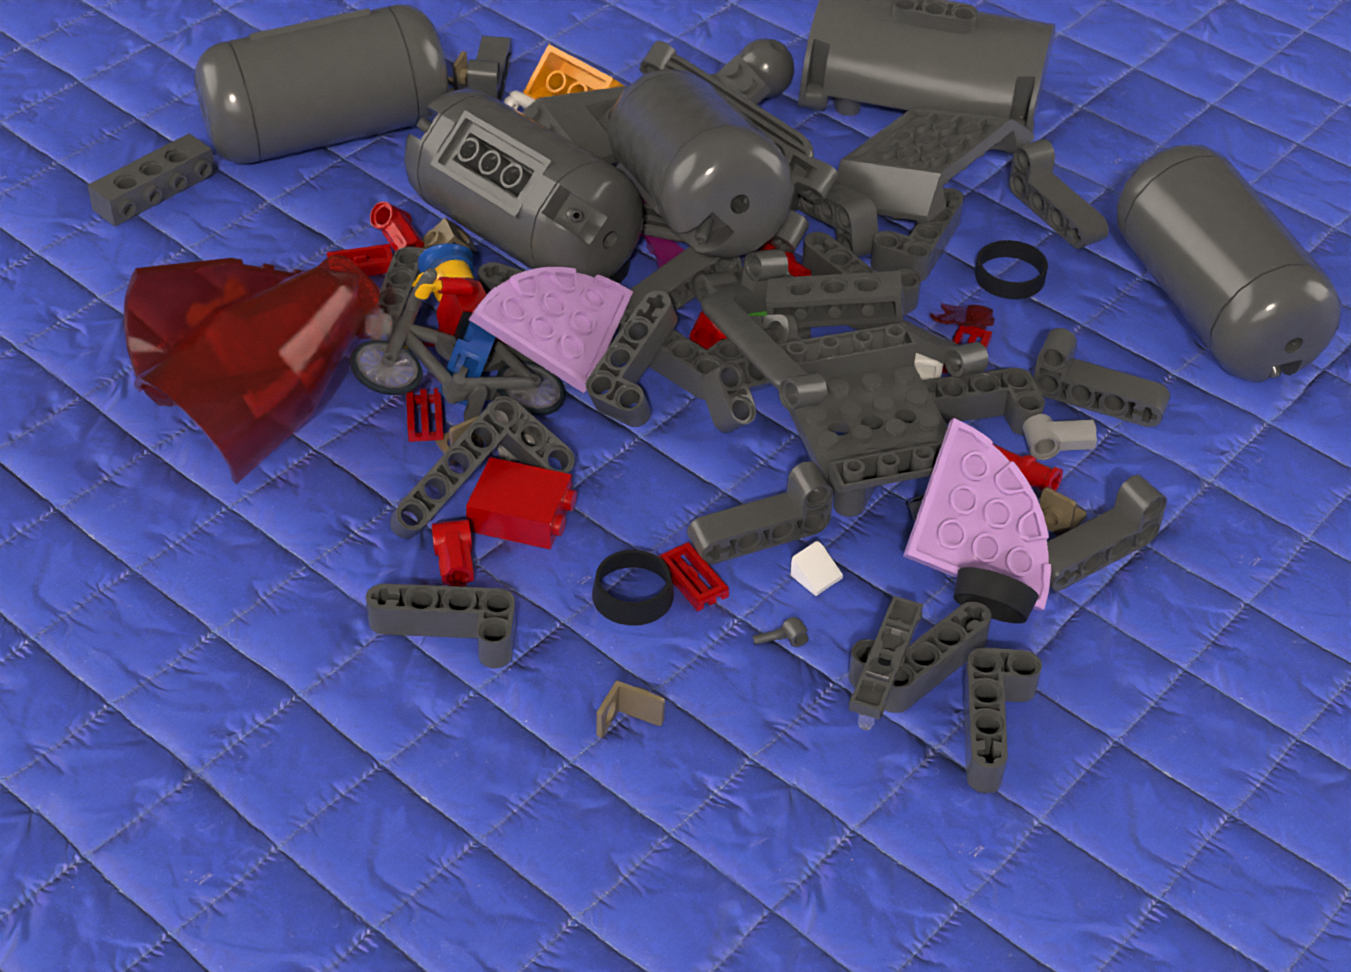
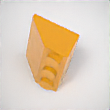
M549 44L523 94L536 100L540 97L607 89L624 85Z

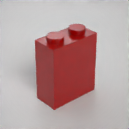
M490 457L466 505V516L469 520L470 532L551 550L556 536L561 537L563 535L567 511L572 512L576 504L577 491L572 490V474Z

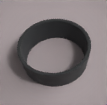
M624 550L608 556L601 562L596 571L592 590L594 606L605 618L622 625L637 626L658 620L668 612L674 600L673 585L668 566L658 556L641 550ZM642 568L659 575L666 582V585L657 596L649 600L625 602L610 596L602 588L600 581L611 572L619 569Z
M964 567L958 570L953 596L954 600L960 605L966 602H979L985 605L992 614L991 619L1016 624L1027 621L1039 597L1034 589L1019 580L998 572L974 567Z

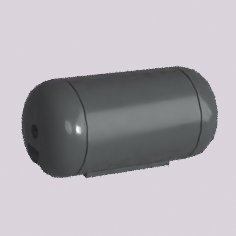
M399 4L369 10V8L251 33L249 37L217 43L208 48L199 57L194 75L199 107L211 143L221 157L237 164L258 162L417 125L421 117L429 121L433 120L436 115L427 109L426 106L449 92V80L443 49L433 23L420 9L411 5Z
M662 69L642 75L623 90L611 110L607 132L613 160L617 165L616 167L624 171L632 179L639 190V194L663 218L673 232L694 248L695 251L709 257L735 258L754 252L776 236L790 213L794 185L790 165L770 137L712 84L692 72Z
M463 89L445 93L426 106L427 109L436 115L434 120L431 122L421 117L417 123V127L425 133L421 140L408 134L404 162L409 184L418 195L433 208L530 269L541 267L576 268V273L595 277L598 274L609 279L631 257L640 238L644 221L642 198L632 179L621 169L495 97L474 89Z
M1176 145L1157 152L1140 164L1127 179L1117 204V225L1121 234L1227 372L1243 380L1260 383L1267 380L1268 377H1279L1281 371L1286 375L1297 373L1313 362L1325 350L1339 328L1341 300L1330 278L1225 156L1205 145Z

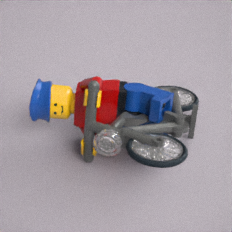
M459 244L433 245L421 253L418 257V269L421 274L418 275L412 284L414 289L409 295L402 316L398 321L393 320L391 314L384 313L379 308L375 310L374 315L369 314L366 320L365 332L366 335H371V341L358 345L350 356V367L355 377L367 388L386 395L406 394L418 387L423 374L421 362L441 383L438 393H441V396L445 397L447 402L451 404L460 403L466 406L464 421L479 416L485 401H491L501 396L511 397L531 415L539 416L556 412L565 401L563 384L556 375L511 346L505 345L502 342L494 343L496 338L494 335L469 320L475 308L487 294L481 282L474 280L472 251L468 247ZM431 292L434 293L437 301L440 302L436 315L439 325L438 330L414 324L422 300H426ZM426 347H435L437 353L449 361L447 369ZM498 370L496 377H481L482 372Z

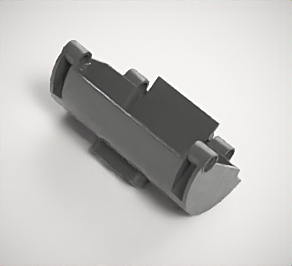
M819 0L804 59L798 106L825 111L830 96L904 110L917 107L1011 118L1033 133L1034 119L1054 41L1055 24L977 11L970 4L948 0Z

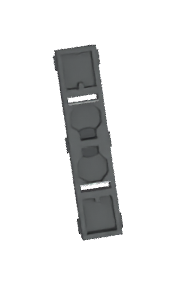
M893 596L854 693L849 700V711L859 713L858 725L863 730H870L874 725V720H880L884 713L886 702L898 672L904 663V657L923 615V604Z

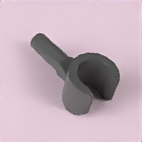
M796 617L787 619L780 629L752 636L754 645L787 638L793 647H800L809 640L806 635L807 628Z

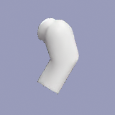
M517 90L509 92L510 95L504 99L505 104L516 110L519 106L525 110L535 101L534 98Z

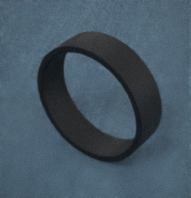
M1013 240L996 241L986 245L979 252L975 277L978 284L992 295L1006 299H1024L1034 296L1042 290L1045 284L1048 263L1041 251L1027 243ZM995 258H1017L1033 265L1040 275L1025 282H1009L992 276L982 265Z

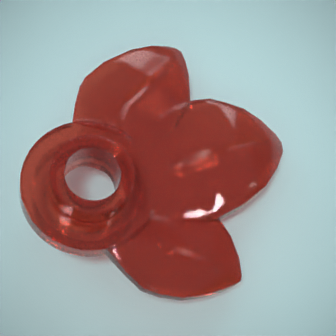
M941 303L940 307L944 310L945 314H933L930 312V317L941 324H956L986 330L987 326H993L995 318L992 317L993 310L981 305H968L966 308Z

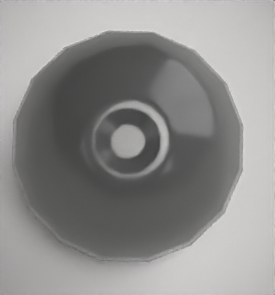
M760 38L748 43L740 51L739 56L771 90L763 99H770L780 95L791 84L795 69L794 60L789 50L781 42L774 39Z

